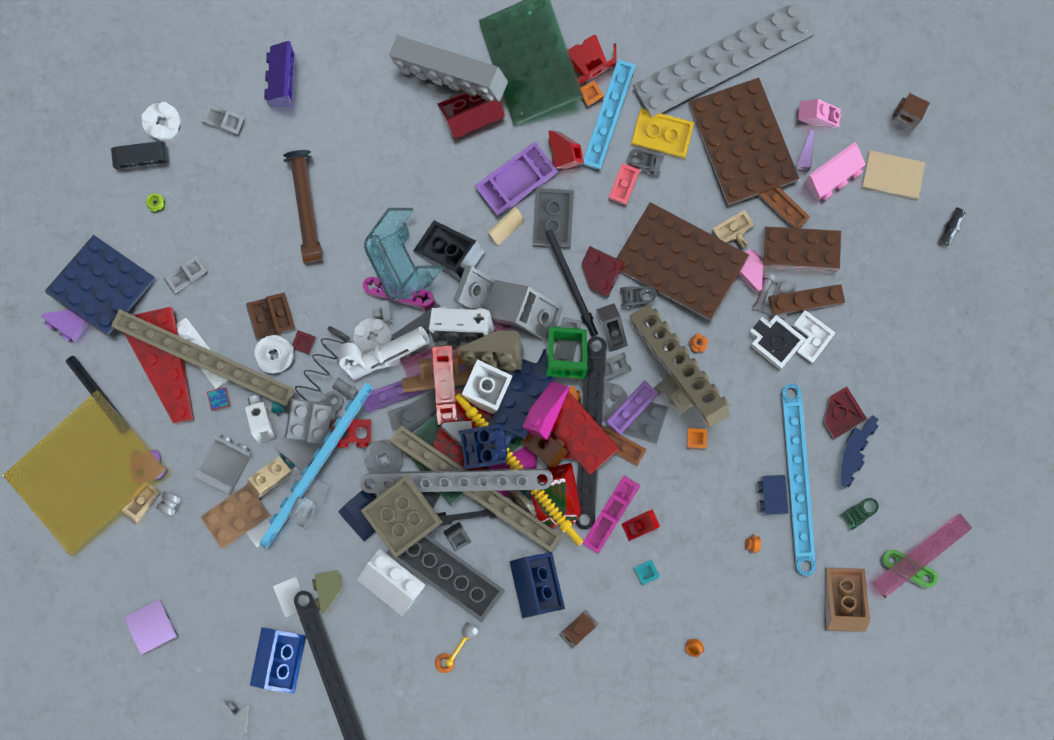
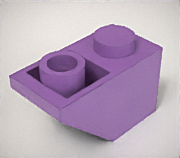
M70 310L44 313L41 316L46 320L44 322L46 326L52 330L57 328L61 331L59 335L67 341L72 339L76 342L89 325V323Z

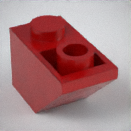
M548 131L555 168L568 169L584 163L579 143L561 132Z

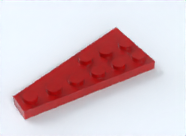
M173 307L134 315L178 335ZM124 333L173 423L194 420L183 360Z

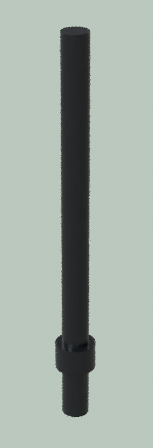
M552 229L548 230L545 234L582 314L583 324L586 323L591 337L597 335L598 331L593 323L592 313H589Z

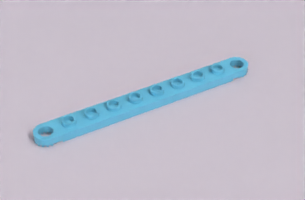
M365 383L355 399L347 403L344 409L346 410L343 417L339 416L334 423L336 428L332 434L329 432L323 440L324 446L321 450L319 448L316 450L312 457L314 461L310 466L307 465L301 473L303 475L300 482L296 481L291 488L292 494L289 498L286 497L280 505L282 509L278 514L275 513L269 521L271 526L261 539L259 545L265 549L269 547L273 541L272 539L280 531L363 406L367 396H369L374 388L372 385Z
M791 383L782 389V406L796 570L800 575L809 576L816 570L803 402L801 389L796 384ZM789 388H793L797 392V396L793 399L788 398L786 394ZM803 561L810 562V571L805 572L801 569L800 566Z

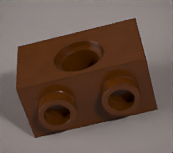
M909 93L906 98L902 97L894 111L897 113L894 120L915 129L923 119L930 102Z
M550 432L547 440L528 433L525 440H522L521 443L553 469L557 467L569 452L564 448L565 443L558 437L553 439L550 436L552 432ZM549 441L548 447L543 449V445Z

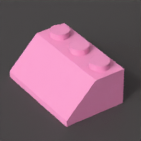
M854 142L808 176L804 185L817 202L822 198L823 200L828 199L833 195L832 191L838 187L840 190L848 184L847 180L853 177L855 179L863 173L862 169L866 164L858 145Z

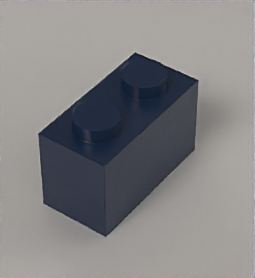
M771 475L760 477V481H757L758 493L761 492L762 500H759V511L763 512V516L788 514L786 476Z

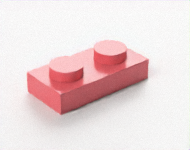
M622 163L608 199L626 206L640 169Z

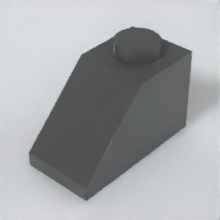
M615 304L596 309L609 351L627 346L621 316Z

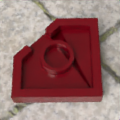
M589 246L582 261V266L590 289L609 297L624 262Z
M847 386L829 397L824 425L833 439L867 420V417Z

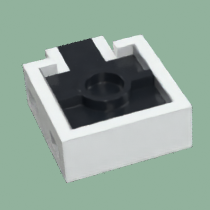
M777 315L770 323L761 317L748 333L756 339L751 344V347L779 370L783 368L806 340Z

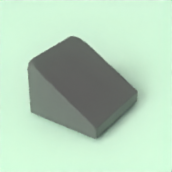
M460 522L443 531L454 551L471 542Z

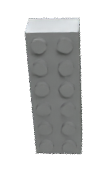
M397 35L389 53L390 58L394 61L393 63L399 67V71L406 75L412 73L419 79L426 80L427 78L437 85L446 84L453 90L459 91L461 89L471 96H476L477 94L490 102L493 100L500 102L508 80L497 66Z

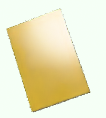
M640 108L631 145L685 159L695 122L661 113L651 118L646 109Z

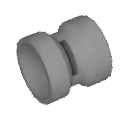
M163 491L162 501L157 504L156 509L174 516L176 512L175 507L180 503L181 498Z

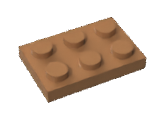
M245 485L200 518L221 549H224L271 515L251 488Z

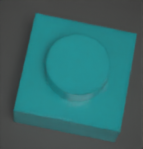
M652 559L634 567L642 585L660 577Z

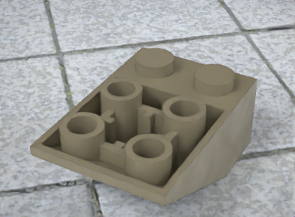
M498 330L458 347L457 350L464 367L469 370H473L477 360L497 369H505L507 371L521 370L524 348L517 331Z

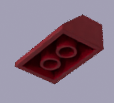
M463 92L437 103L453 138L462 137L472 130L480 129L488 123L496 122L500 118L505 117L501 102L495 100L490 102L477 94L476 96H471Z

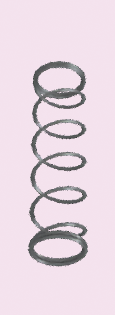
M328 326L327 330L341 338L344 342L329 338H323L321 339V343L336 358L321 354L312 355L313 360L327 374L313 370H304V375L306 376V378L311 383H313L319 390L305 386H295L296 392L306 401L308 400L299 393V391L296 389L297 387L320 392L321 389L305 374V372H314L326 376L330 375V373L315 360L314 356H322L338 360V357L329 348H327L322 341L330 340L344 344L347 343L346 340L350 339L348 335L334 327ZM287 405L283 411L289 414L290 407Z

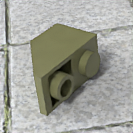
M339 570L314 574L315 579H312L314 591L317 590L319 598L315 600L317 610H321V613L328 612L343 590Z

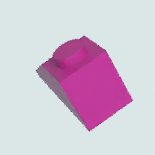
M552 381L531 407L522 427L529 434L547 440L570 387Z

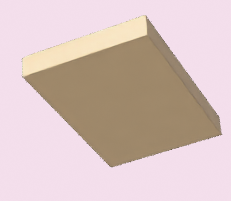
M870 150L862 188L917 200L926 162Z

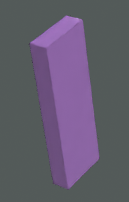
M644 380L605 423L620 436L659 393Z

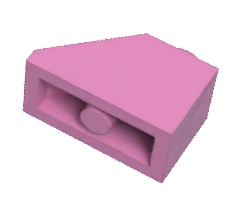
M749 248L745 252L749 254V258L739 276L758 294L762 289L763 262L759 253Z

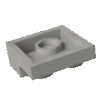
M291 399L285 437L325 444L323 440L329 432L331 433L329 423L334 420L335 410L332 409L329 403Z

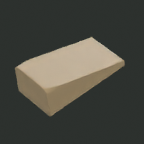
M148 482L143 483L121 508V514L136 525L161 492Z

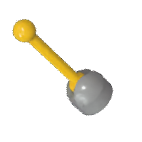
M465 623L462 628L463 638L451 657L446 659V666H452L453 659L466 639H473L477 635L479 630L476 627Z

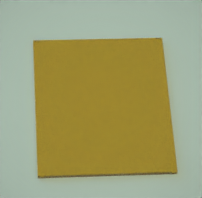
M96 390L6 471L3 476L66 550L67 554L71 556L166 469L102 396L101 392Z

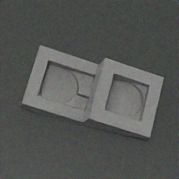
M208 104L202 123L238 135L244 117Z
M196 255L182 263L180 268L164 276V281L173 294H176L200 278L207 270Z

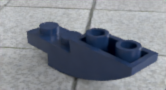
M873 415L868 418L861 430L857 427L853 428L846 440L838 468V488L844 489L846 486L850 487L855 479L852 477L856 470L859 472L865 463L863 461L865 455L860 453L859 450L863 451L868 444L867 437L869 434L873 435L879 426L876 424L879 419Z

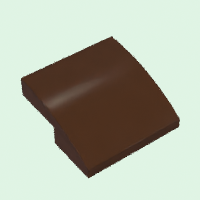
M285 292L246 303L256 341L267 336L279 335L295 329Z

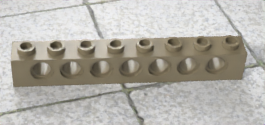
M647 304L629 315L635 330L707 425L711 428L729 417L728 407L730 405L724 396L722 398L719 396L720 392L716 385L709 383L708 375L705 371L701 372L699 370L700 366L696 359L689 357L690 353L685 346L681 347L678 336L675 333L671 334L668 323L661 321V315L657 309L653 310Z

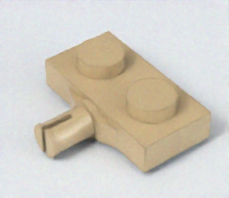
M744 209L712 228V231L717 238L725 242L737 240L743 249L749 245L743 234L755 225Z

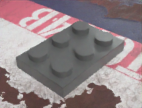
M536 188L533 245L551 246L545 232L552 229L560 247H571L574 190Z

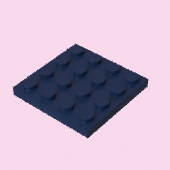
M93 234L47 287L45 293L108 336L114 329L111 325L119 309L128 313L155 281V277Z

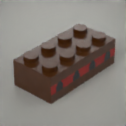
M764 227L761 248L763 268L834 273L840 269L841 231Z

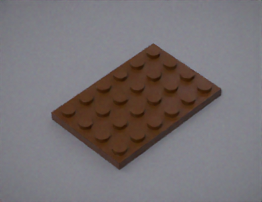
M759 77L689 101L688 105L728 205L799 181L800 178Z
M651 202L617 256V259L624 262L621 273L645 286L653 287L656 292L710 321L714 318L749 258V254Z

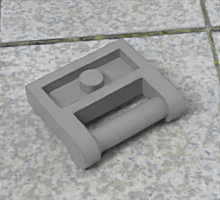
M765 272L762 289L757 302L753 305V309L772 316L770 305L769 307L764 305L771 282L776 284L773 295L795 292L797 283ZM787 313L780 314L777 316L782 320H785Z

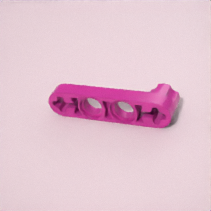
M368 277L363 282V289L370 296L418 307L424 312L436 305L433 294L425 289L376 277ZM372 283H374L375 286L381 288V290L379 291V289L375 287H372V289L370 290L368 285H372ZM392 286L395 288L393 294H385L387 287ZM405 291L413 292V296L408 300L403 299Z

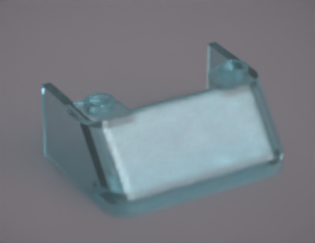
M388 208L364 242L365 252L390 300H401L429 287L443 269L442 265L415 267L404 245L409 237V229L405 222L413 213V208Z

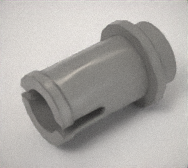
M339 377L332 385V388L345 395L346 399L352 400L358 391L355 389L356 386L349 385Z

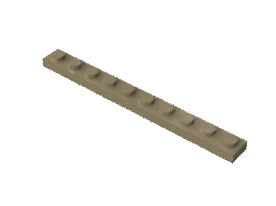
M119 309L111 327L284 406L288 405L295 390L288 385Z
M403 426L399 427L390 440L391 444L430 471L464 470L460 465ZM461 491L549 553H551L562 537L497 491Z

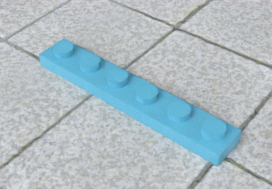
M620 59L617 60L582 165L601 170L636 66L635 64Z

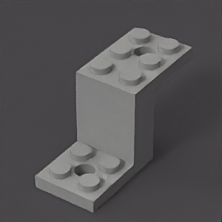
M466 265L453 299L454 302L467 309L476 310L483 308L489 310L492 322L523 328L546 341L548 327L556 326L563 306L529 286L495 280L469 265Z

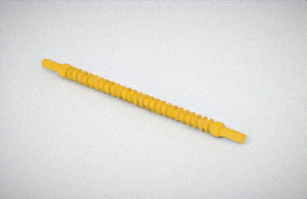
M461 393L455 396L457 402L466 411V416L469 419L472 418V423H476L475 427L488 426V422H484L485 419L481 418L478 410L472 407ZM507 448L506 464L511 465L510 469H523V465L519 464L520 461H516V456H512L513 452H509V448ZM532 490L531 494H535V499H539L538 503H542V507H546L545 511L550 512L549 516H553L552 519L557 521L556 524L560 525L561 531L566 532L577 546L581 545L584 541L571 527L572 523L565 519L566 516H562V512L558 511L559 508H555V503H551L552 499L547 498L548 494L545 495L544 490Z

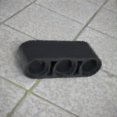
M157 141L111 148L112 165L115 169L157 165L167 162L165 142Z

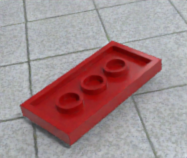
M568 391L552 427V432L565 443L566 448L586 471L592 475L620 448L571 392Z

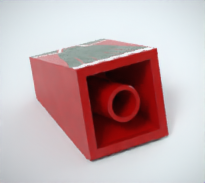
M572 463L558 465L555 469L552 467L543 468L549 470L553 476L551 485L547 489H543L545 491L544 494H548L547 498L552 499L551 503H555V508H559L558 511L562 512V516H566V520L574 523L578 520L581 509ZM538 475L537 478L540 483L546 484L548 482L546 475ZM531 494L538 520L550 528L557 526V521L552 519L553 516H549L550 512L545 511L546 507H542V503H538L539 499H535V494Z

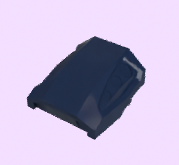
M499 424L458 431L462 442L464 470L504 464L506 462L508 454L506 438Z
M362 490L347 502L338 513L365 542L376 531L361 510L377 497L373 493H367Z

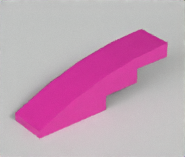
M625 475L623 476L582 544L596 553L600 552L639 489L640 484Z

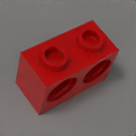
M353 419L347 428V437L339 440L337 448H348V445H356V448H367L368 444H372L371 419ZM333 420V421H332V432H333L334 429L336 428V427L334 426V423L336 422V420ZM360 429L367 431V435L363 439L357 438V432Z

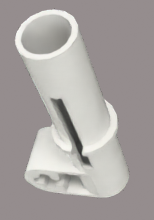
M418 327L382 346H375L374 350L366 354L355 344L344 343L339 347V365L353 380H357L381 367H388L391 362L429 344V337L424 328Z

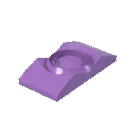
M533 142L477 183L475 188L494 213L499 216L515 206L525 196L536 190V188L542 186L558 170L538 144Z

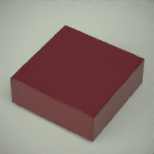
M298 330L292 344L293 349L310 355L316 337Z

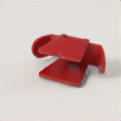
M596 35L585 39L582 45L576 44L566 51L568 55L566 60L581 77L577 79L565 72L561 76L569 83L578 87L606 72L609 68L616 65V43H613V58L609 61H606Z

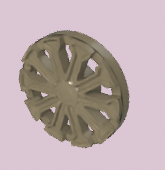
M520 490L508 491V495L513 503L532 516H536L537 512L534 510V506L528 502L529 499L525 495L522 496Z

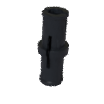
M956 207L949 222H946V228L939 239V242L943 245L950 246L954 236L960 231L961 222L967 214L965 210Z

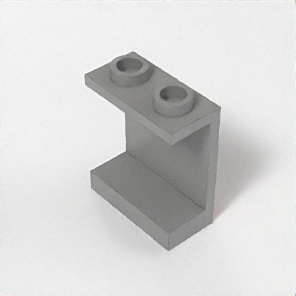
M222 434L220 437L214 435L213 439L215 441L200 470L196 469L193 477L230 495L251 453L247 451L248 447L240 443L236 446L230 443L232 439Z

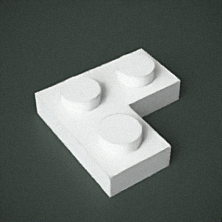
M804 310L793 325V327L808 337L797 353L812 364L834 336L835 332L806 310Z

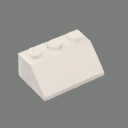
M381 549L376 552L357 579V581L401 616L405 614L426 587L423 582Z

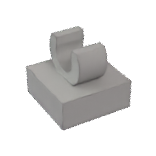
M388 300L381 302V308L372 310L374 318H383L385 323L392 322Z

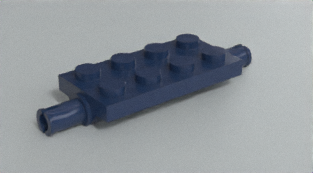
M543 349L537 363L525 359L522 360L521 370L515 371L500 406L489 423V426L497 424L501 426L505 433L507 448L511 440L515 438L525 440L528 432L522 426L534 403L555 379V377L546 376V349Z

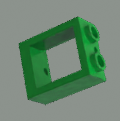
M560 326L548 327L546 335V376L584 379L587 372V329L577 327L562 328ZM554 340L580 342V362L554 360Z

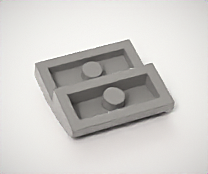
M284 435L274 445V448L303 471L307 465L314 461L312 457L318 448L321 450L324 444L290 439Z

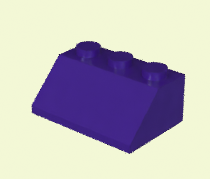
M291 41L270 46V52L266 54V63L269 64V70L265 72V81L268 82V89L264 90V99L267 100L269 106L292 107L295 52Z

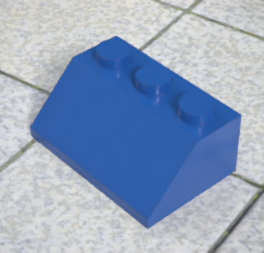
M261 627L250 686L294 694L306 635Z

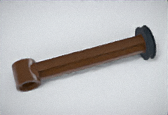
M296 150L283 154L286 157L284 162H291L303 243L301 245L303 263L323 260L321 245L317 240L306 160L312 158L309 155L311 153L310 150Z

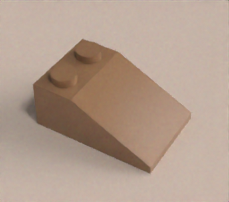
M826 568L825 616L827 630L866 632L870 622L865 569Z

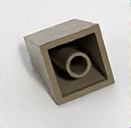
M670 375L654 387L677 417L692 406V403Z

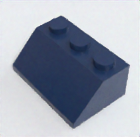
M552 552L509 561L522 619L565 609Z

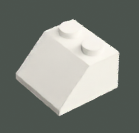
M477 360L461 395L474 406L494 414L500 406L512 375Z

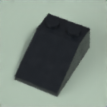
M433 220L413 250L425 260L459 280L462 278L466 265L475 267L485 252L476 240Z

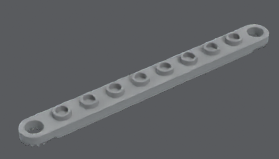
M543 468L370 472L361 478L360 486L367 493H384L404 476L408 475L420 492L543 490L551 485L553 476L549 470ZM538 475H546L548 482L546 484L540 483L537 478ZM366 479H373L375 487L367 486Z

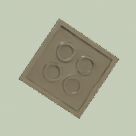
M408 475L404 476L361 510L395 558L443 523Z

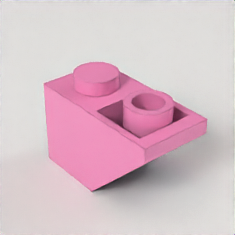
M820 99L800 101L798 120L809 125L839 127L841 109Z

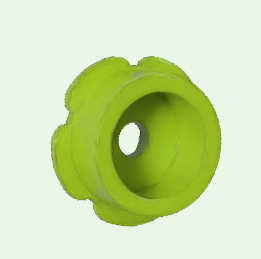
M152 193L146 199V206L153 212L161 210L164 206V198L160 194Z

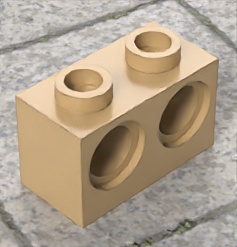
M279 456L249 477L247 485L259 499L290 476L291 470Z

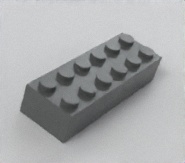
M429 535L424 536L397 558L393 556L390 550L386 553L481 622L484 621L505 591Z

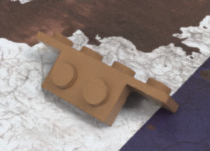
M452 356L454 386L466 385L472 370L459 371L457 356ZM433 359L419 360L421 376L402 378L403 392L435 389Z

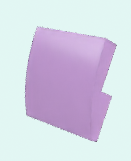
M159 599L124 617L141 655L177 637Z

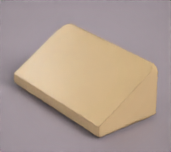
M514 207L488 231V237L496 245H500L524 223L525 220L519 210Z

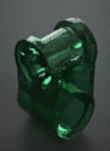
M866 498L840 515L845 517L851 526L850 529L853 530L874 515L879 509V504L873 498ZM868 501L873 504L872 512H867L864 509V504Z

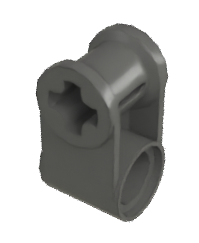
M633 149L629 152L626 163L629 166L640 169V171L660 175L661 171L659 169L664 155L658 152ZM631 156H638L640 158V162H633L631 160Z
M628 286L620 288L623 299L621 308L644 307L647 304L652 306L656 302L657 293L653 287ZM650 292L654 297L648 301L643 298V294Z

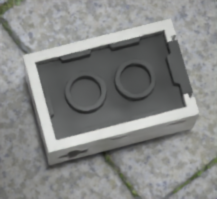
M439 307L432 308L429 330L435 346L461 347L493 333L494 325L489 310L483 308L471 310L462 307L457 309Z

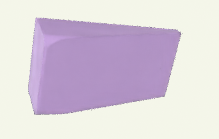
M810 130L795 167L796 171L808 172L812 166L813 130Z

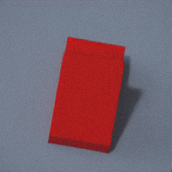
M653 509L622 523L629 541L660 527Z

